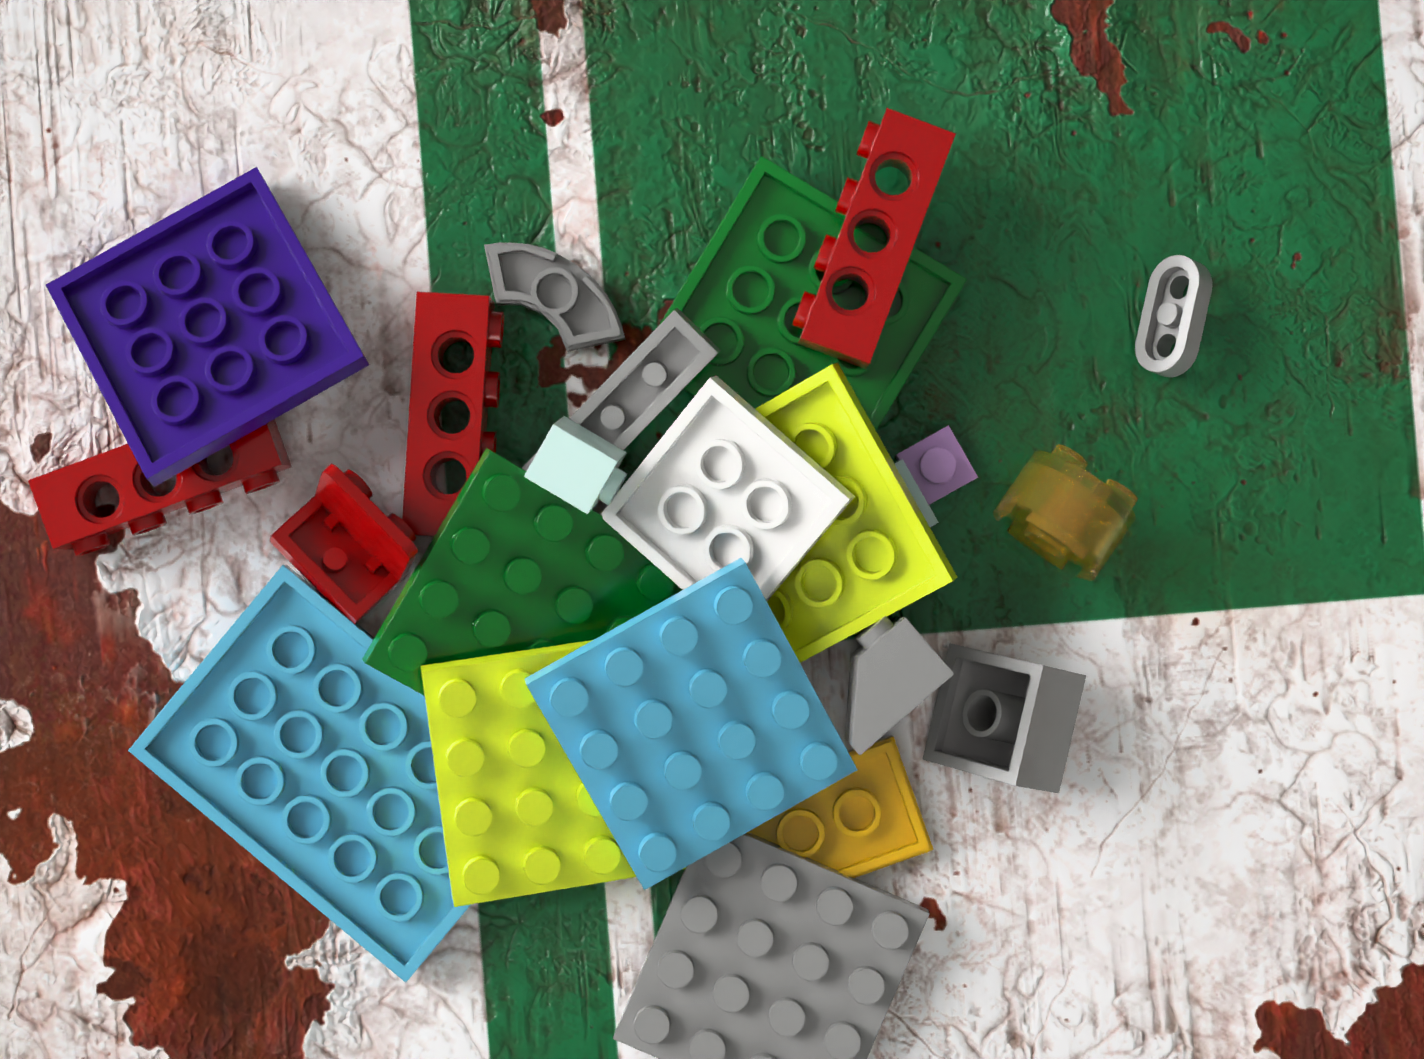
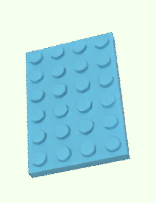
M282 565L128 751L406 983L470 906L454 907L425 696L365 664L362 658L374 637L359 624L351 622L317 589L288 565Z

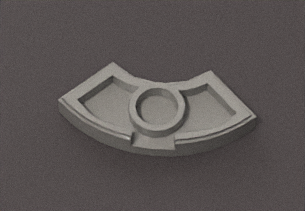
M493 243L484 245L494 297L498 306L521 305L543 314L558 329L567 352L626 340L617 312L607 294L589 274L575 263L558 255L556 252L531 244Z

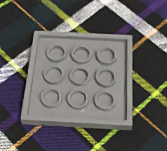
M745 833L684 869L615 1030L613 1039L658 1059H867L929 917V910L859 879L841 874L838 870L808 857L804 858L785 850L780 845L752 833Z

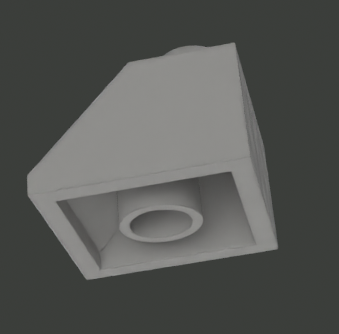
M885 615L878 622L864 628L854 637L860 647L850 657L845 739L859 755L863 754L954 675L951 669L906 617L894 616L889 620Z
M950 643L945 664L954 675L939 687L923 760L1018 787L1059 793L1086 675Z

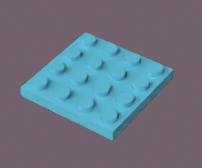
M742 558L524 679L529 691L644 890L858 770L746 562Z

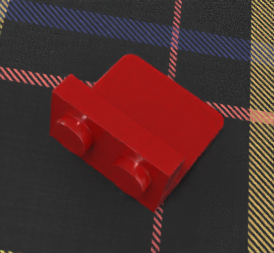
M330 464L321 473L315 496L270 536L269 541L334 607L351 622L357 624L406 578L418 554V549L413 543L416 540V536L403 519L394 513L386 516L370 500L373 497L372 491L359 475L350 469L343 473L336 465Z

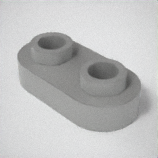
M1170 256L1160 262L1152 272L1135 342V354L1140 365L1144 369L1163 377L1179 376L1186 372L1194 363L1198 355L1212 293V277L1209 270L1203 264L1186 256ZM1188 285L1187 294L1183 297V291ZM1175 343V347L1170 354L1171 347Z

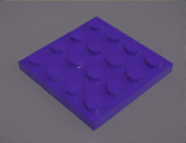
M257 167L46 284L54 303L142 472L154 487L370 365Z

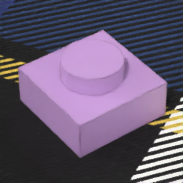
M949 425L895 455L897 461L904 460L928 505L978 478Z

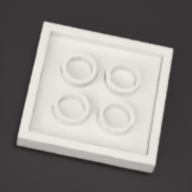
M713 376L707 380L615 495L610 505H607L600 515H602L605 522L682 590L742 558L746 562L766 601H768L855 496L718 376Z

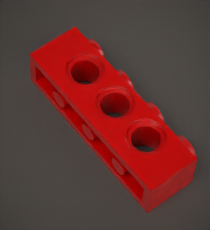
M886 108L881 124L868 121L856 153L857 156L867 159L859 181L847 177L835 212L846 216L838 238L826 234L814 265V269L824 272L817 295L807 291L804 292L792 324L803 329L798 344L864 369L868 367L956 133ZM886 167L897 168L905 174L908 181V189L899 195H888L877 186L875 174ZM865 223L878 225L885 232L887 238L886 247L874 253L863 251L854 240V230ZM846 279L858 282L865 291V304L855 310H846L838 306L832 296V288L836 283Z
M418 291L416 294L402 519L412 529L415 536L434 537L462 490L461 488L456 493L444 494L436 484L438 468L447 461H459L466 470L467 482L485 449L487 448L496 453L497 435L496 432L487 431L488 407L498 408L500 372L491 371L492 347L502 348L504 312L494 311L495 302L490 296ZM456 342L469 343L474 351V360L471 366L461 373L448 372L443 363L446 349ZM453 401L466 403L470 410V421L467 427L459 433H446L439 421L441 410L445 405Z
M275 419L229 445L233 452V463L228 471L221 475H215L209 469L207 458L178 473L174 488L164 496H159L154 491L152 484L146 479L128 444L28 480L52 548L64 550L73 548L75 556L86 555L111 545L108 535L130 527L133 536L143 534L166 525L167 521L164 514L183 507L187 508L189 515L196 514L224 503L221 493L243 486L245 493L249 494L279 483L280 480L277 473L292 466ZM112 484L118 491L119 505L113 514L104 517L96 508L95 498L103 486Z

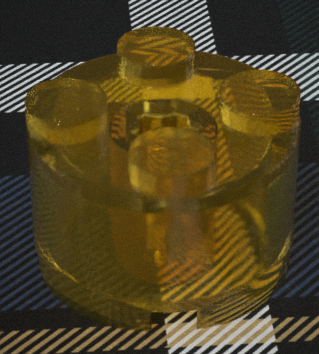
M1057 444L1052 453L1040 450L1034 451L994 509L993 515L997 521L1008 516L1013 522L1007 529V532L1023 546L1048 563L1062 570L1069 560L1083 567L1076 577L1093 581L1136 520V515L1132 509L1137 503L1138 498L1131 490L1119 482L1108 479L1104 483L1086 471L1087 461L1069 447Z

